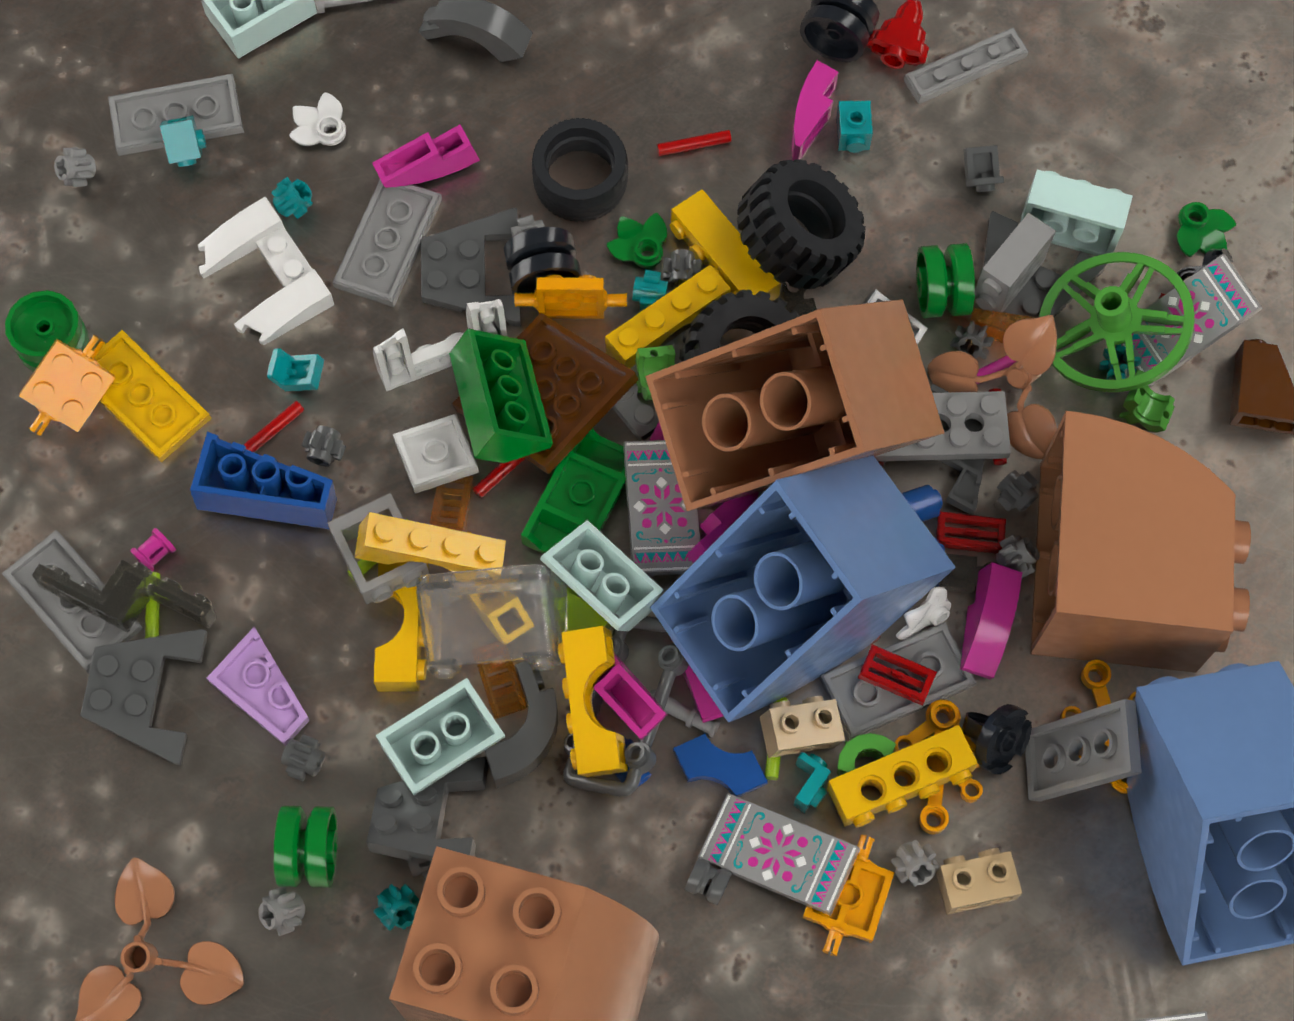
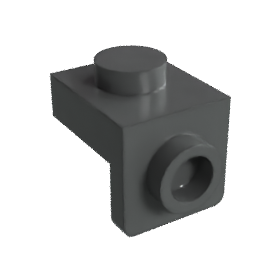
M998 145L963 149L966 187L976 186V192L995 191V184L1004 183V176H1000Z

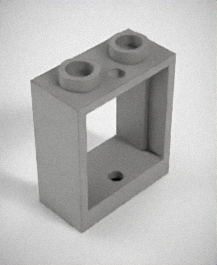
M391 493L327 523L366 605L373 601L374 603L383 602L390 598L394 591L404 586L407 588L414 587L420 584L425 579V576L429 575L427 563L408 562L366 582L347 544L348 541L358 537L359 525L369 512L404 519Z

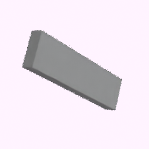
M1010 28L905 74L904 82L917 103L921 104L1024 59L1029 51L1015 29Z

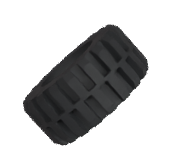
M800 159L780 161L778 164H773L744 193L742 200L739 202L737 225L738 230H742L740 238L743 245H747L749 248L748 254L752 260L756 259L761 266L759 268L765 273L770 272L774 275L773 279L780 283L788 282L790 287L816 289L817 287L829 284L858 257L864 246L866 226L862 225L864 224V216L862 211H859L857 208L859 203L855 196L852 197L849 194V188L844 182L840 183L835 179L836 175L831 171L822 170V166L816 163L807 164L806 160ZM794 217H796L807 228V230H805Z
M740 290L736 295L732 292L722 295L717 301L711 302L690 323L691 327L685 332L682 339L685 346L680 349L679 360L686 361L719 348L722 336L731 329H744L756 334L800 317L795 309L791 313L784 308L787 302L780 298H777L775 301L769 300L770 293L759 291L756 295H752L751 290Z

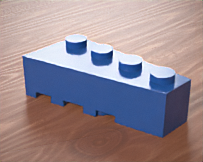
M207 431L190 488L197 510L329 529L327 523L332 521L337 503L333 480L295 465L287 466L277 462L275 457L267 454L262 456L251 452L244 445L236 442L228 443L219 439L218 435Z

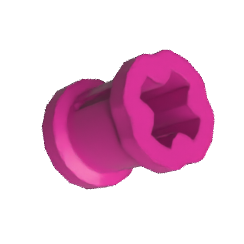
M154 528L152 536L138 548L133 547L130 552L146 570L153 572L155 570L154 565L169 552L174 553L176 548L157 528Z

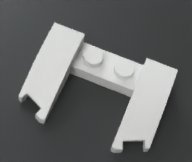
M263 197L223 223L198 244V249L200 252L205 251L206 264L199 266L200 274L204 279L258 248L284 288L267 298L234 323L237 331L242 334L248 327L261 333L259 342L262 345H266L334 306L330 291L316 270L311 268L284 228L282 220L266 197Z
M500 299L481 303H467L466 318L468 328L508 337L504 308ZM402 328L392 337L373 348L374 360L386 391L451 367L452 363L449 353L464 333L457 332L451 334L444 341L433 345H423L411 353L406 333Z

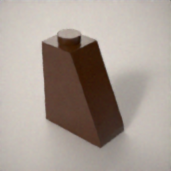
M1260 339L1244 340L1235 353L1229 425L1294 435V385L1278 345L1268 344Z

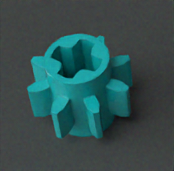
M286 177L276 184L277 188L271 192L274 195V208L285 217L293 214L299 219L308 212L307 208L313 205L309 186L299 179L291 182Z
M646 270L644 278H635L632 301L640 302V310L643 311L667 294L668 281L661 280V272Z
M1121 344L1116 345L1118 363L1122 360L1126 362V364L1122 363L1119 366L1122 379L1129 377L1126 347L1121 346ZM1105 348L1103 356L1107 360L1100 362L1099 369L1107 370L1106 380H1116L1108 349ZM1134 357V367L1141 365L1142 357Z
M392 884L389 885L380 895H377L379 907L373 910V912L389 931L394 926L405 930L406 927L413 923L420 899L407 884H404L401 889Z

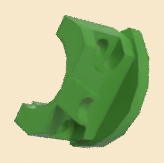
M672 345L637 349L635 360L638 371L637 392L643 394L644 400H652L645 376L675 365L676 353Z
M1136 370L1135 376L1144 373V371ZM1148 385L1130 390L1123 404V407L1128 411L1120 413L1119 417L1126 419L1127 424L1140 422L1148 431L1162 432L1166 430L1174 411L1175 399L1171 395H1161L1154 392Z
M872 733L858 735L849 742L845 741V746L839 754L838 776L856 769L855 761L861 757H872L878 760L892 754L896 744L883 735Z

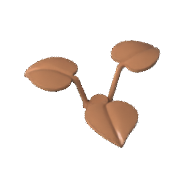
M1053 315L1022 319L1007 328L1003 338L1004 350L1010 359L1017 361L1009 368L988 375L977 376L979 370L978 361L972 355L963 351L945 352L935 357L929 363L927 369L932 383L948 392H978L977 383L1007 376L1011 386L1023 390L1017 403L1018 411L1007 413L1010 444L1017 451L1028 457L1043 459L1057 430L1056 422L1051 412L1039 404H1030L1024 408V402L1028 393L1032 391L1030 384L1039 379L1042 373L1047 371L1053 364L1057 347V333Z
M132 858L123 870L116 888L115 908L118 916L124 923L135 925L144 920V925L138 935L134 936V942L127 944L121 952L120 958L125 968L124 972L117 966L103 965L94 968L84 978L79 991L78 1010L75 1021H127L132 1018L142 1000L139 988L130 983L134 978V972H147L153 969L155 965L185 969L180 978L181 989L189 1000L197 1004L208 1005L220 1002L232 993L240 990L244 985V975L240 963L233 953L219 943L212 941L195 943L189 949L188 962L160 958L158 957L156 947L149 942H144L143 939L151 926V918L164 917L170 911L174 902L175 891L171 880L164 872L140 858Z

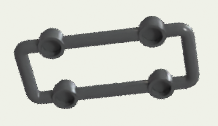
M646 616L633 627L667 633L657 617ZM614 628L612 633L614 653L624 662L629 654V648L624 642L628 631H617ZM674 642L672 645L663 647L659 652L658 658L663 672L654 698L663 710L667 704L675 677L683 674L689 666ZM593 690L592 706L597 718L603 698ZM659 724L643 740L639 738L638 742L632 743L626 748L625 763L628 765L629 770L624 782L578 775L577 770L573 769L570 759V751L572 748H575L573 734H567L564 739V751L568 755L563 771L565 782L574 788L619 797L631 795L637 789L642 774L649 772L656 763V754L651 747Z

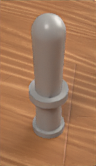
M656 690L650 691V694L653 697L655 695ZM669 696L664 709L666 713L686 722L685 726L689 728L694 726L709 734V737H714L720 726L719 721L711 720L703 723L696 707L692 710Z

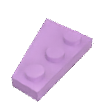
M255 627L249 631L206 678L209 683L285 746L310 721Z

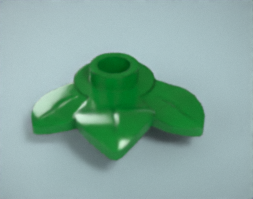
M1200 202L1189 203L1182 207L1178 215L1181 228L1176 236L1180 250L1188 257H1192L1199 250L1204 254L1210 249L1224 248L1227 250L1224 232L1233 229L1236 226V222L1224 210L1208 209L1205 204ZM1189 217H1195L1199 222H1195Z
M655 213L643 225L633 219L621 216L617 227L618 239L607 243L609 252L618 260L634 261L635 264L643 268L657 266L663 259L664 251L662 244L668 235L663 218L658 213ZM645 251H649L653 255L643 256L642 253Z

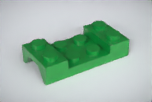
M592 428L556 467L521 533L522 544L544 554L587 520L601 532L626 485L623 446L599 436Z

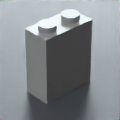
M1028 212L982 268L975 289V301L983 310L993 312L1000 317L1044 262L1056 231Z

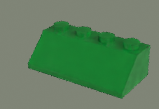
M467 328L449 355L474 457L476 459L507 463L551 448L553 440L526 341Z

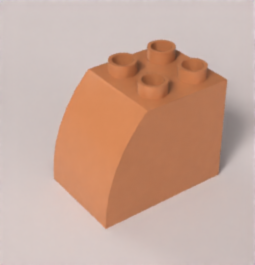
M903 299L821 308L645 376L686 511L765 491L777 479L873 455L875 457L945 433Z
M1066 411L1040 463L1036 536L1039 560L1035 562L1030 654L1086 661L1101 660L1105 663L1197 673L1214 652L1224 653L1227 649L1231 633L1233 631L1243 632L1245 630L1250 611L1248 589L1234 587V563L1244 564L1246 562L1251 543L1249 522L1235 520V493L1201 462L1157 435L1131 424L1103 416Z
M436 846L389 1000L406 1021H637L660 937L655 927L642 916L590 888Z

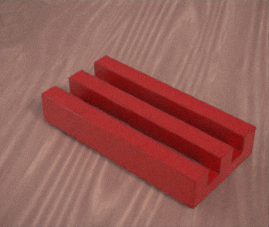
M940 511L937 517L936 539L945 548L997 554L1002 549L999 542L1005 539L1006 519ZM945 523L998 528V532L946 527ZM944 535L957 536V537H965V538H974V539H983V540H992V541H997V543H996V542H987V541L961 539V538L944 537Z
M872 644L858 678L923 706L937 671ZM874 656L926 678L925 683L873 661ZM868 670H874L892 679H895L918 690H921V693L914 691L910 688H907L903 685H900L896 682H893L889 679H886L882 676H879L875 673H872Z

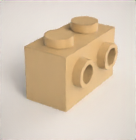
M814 696L802 700L803 704L791 705L790 701H780L769 705L770 709L760 716L768 758L831 749L845 741L836 699L824 701L823 696Z
M992 848L979 852V858L965 860L964 855L943 860L944 865L939 867L936 876L946 914L1017 900L1023 893L1011 851L1000 853L999 848Z

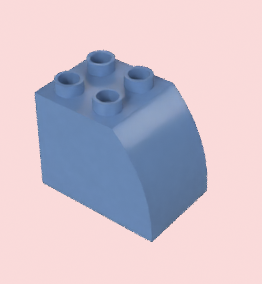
M873 455L775 480L650 608L729 723L793 693L867 648L956 567Z
M1275 661L1253 666L1236 663L1228 665L1216 673L1183 679L1166 676L1158 678L1146 686L1137 687L1135 702L1142 773L1127 777V794L1149 881L1167 932L1182 966L1294 944V686L1280 662Z

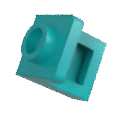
M281 348L273 349L268 366L267 378L285 392L318 390L325 359L318 354L290 356Z
M801 752L797 757L795 765L809 774L810 777L795 797L793 806L805 814L810 805L817 808L827 794L828 790L823 787L828 781L831 771L827 769L828 764L819 756L810 753L808 756Z

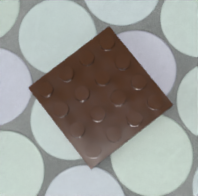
M540 313L517 339L526 341L553 440L551 448L530 454L524 458L549 474L638 381L636 372L543 313ZM458 396L452 405L458 413L464 416L460 396Z

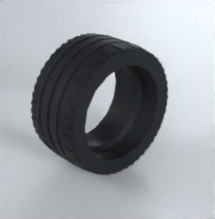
M571 118L570 120L566 119L558 122V124H554L541 135L535 145L532 157L534 188L544 207L548 208V211L565 220L584 222L596 220V218L607 215L622 200L627 187L628 157L622 140H620V137L612 128L602 124V122L589 118ZM588 151L598 154L605 159L611 166L612 172L601 184L590 189L575 190L564 187L553 180L549 174V169L559 157L567 153Z

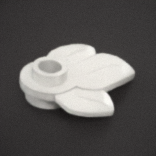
M324 92L320 97L317 108L293 106V118L297 128L289 136L299 145L312 146L321 143L333 146L339 144L345 138L346 126L341 120L343 107L333 95ZM329 130H335L333 133H326Z
M934 587L920 607L906 612L904 618L907 625L896 634V637L904 640L918 634L927 626H937L946 621L950 615L949 610L951 608V602L947 599V590L944 587Z

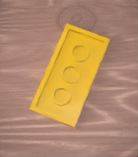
M123 330L104 344L96 355L95 359L99 365L113 373L116 377L99 402L161 463L212 419L210 414Z

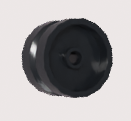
M812 0L811 8L806 12L801 22L800 34L803 41L813 51L825 58L846 63L856 61L863 55L869 36L873 34L878 23L880 13L873 0Z
M559 227L529 229L508 240L503 248L506 266L510 271L509 280L513 296H515V293H534L537 287V277L560 275L563 278H578L582 275L579 261L575 258L576 247L573 235L566 229Z

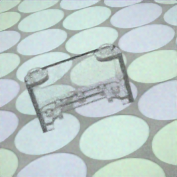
M528 564L427 574L417 578L416 595L427 670L435 678H455V674L462 671V665L525 660L529 664L534 665L535 670L551 671L555 669V665H565L560 661L558 644L562 643L561 632L567 631V584L548 566Z

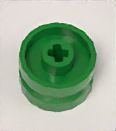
M967 243L948 245L944 255L938 245L919 247L916 260V286L918 304L923 318L942 317L946 306L952 316L972 314L975 300V275L973 258Z
M49 290L32 292L20 298L10 308L5 320V334L11 346L18 354L22 363L33 372L56 339H59L71 348L81 349L82 351L89 342V332L72 301L61 293Z
M282 806L277 816L274 837V876L276 884L279 887H297L305 874L306 880L311 887L330 888L335 875L338 850L335 808L315 806L307 820L306 813L301 806Z

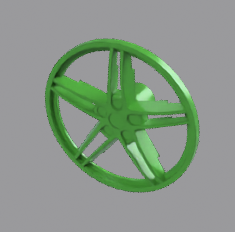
M1113 252L1094 256L1070 268L1050 288L1043 301L1039 317L1051 314L1054 302L1063 289L1090 313L1091 317L1069 329L1065 332L1064 336L1057 339L1056 351L1075 342L1091 331L1093 335L1072 344L1071 347L1056 352L1052 366L1072 383L1099 392L1130 391L1149 385L1163 377L1184 356L1191 342L1195 326L1193 301L1181 277L1169 266L1157 259L1130 252ZM1119 262L1136 264L1131 274H1127L1120 287L1109 286L1099 290L1090 282L1086 283L1078 277L1081 273L1104 264ZM1146 266L1149 269L1131 299L1128 297V294ZM1154 270L1168 279L1177 290L1183 304L1184 316L1170 315L1165 311L1137 307ZM1071 281L1085 294L1094 299V306L1089 304L1067 284ZM1142 321L1165 325L1183 326V328H1165V326L1142 325ZM1132 334L1180 335L1175 347L1163 361L1152 369L1135 376ZM1105 339L1116 380L1098 379L1084 375L1071 368L1061 358ZM1125 344L1129 378L1122 379L1115 345Z

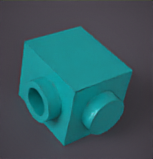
M839 101L836 115L838 151L857 153L863 150H870L873 136L871 101Z
M194 116L161 122L160 129L169 164L177 162L178 167L196 164V159L202 156V149L207 148L203 129L197 130Z

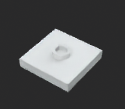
M457 414L393 434L394 442L415 494L479 473L478 465Z

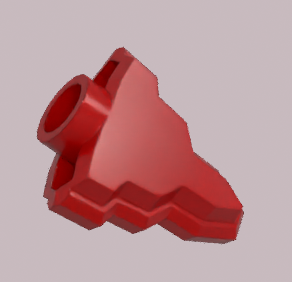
M907 0L898 8L894 18L885 20L881 28L874 30L873 34L870 35L867 47L873 53L881 56V61L886 66L893 69H901L905 64L918 66L926 63L929 47L924 43L926 32L921 27L924 16L921 1Z

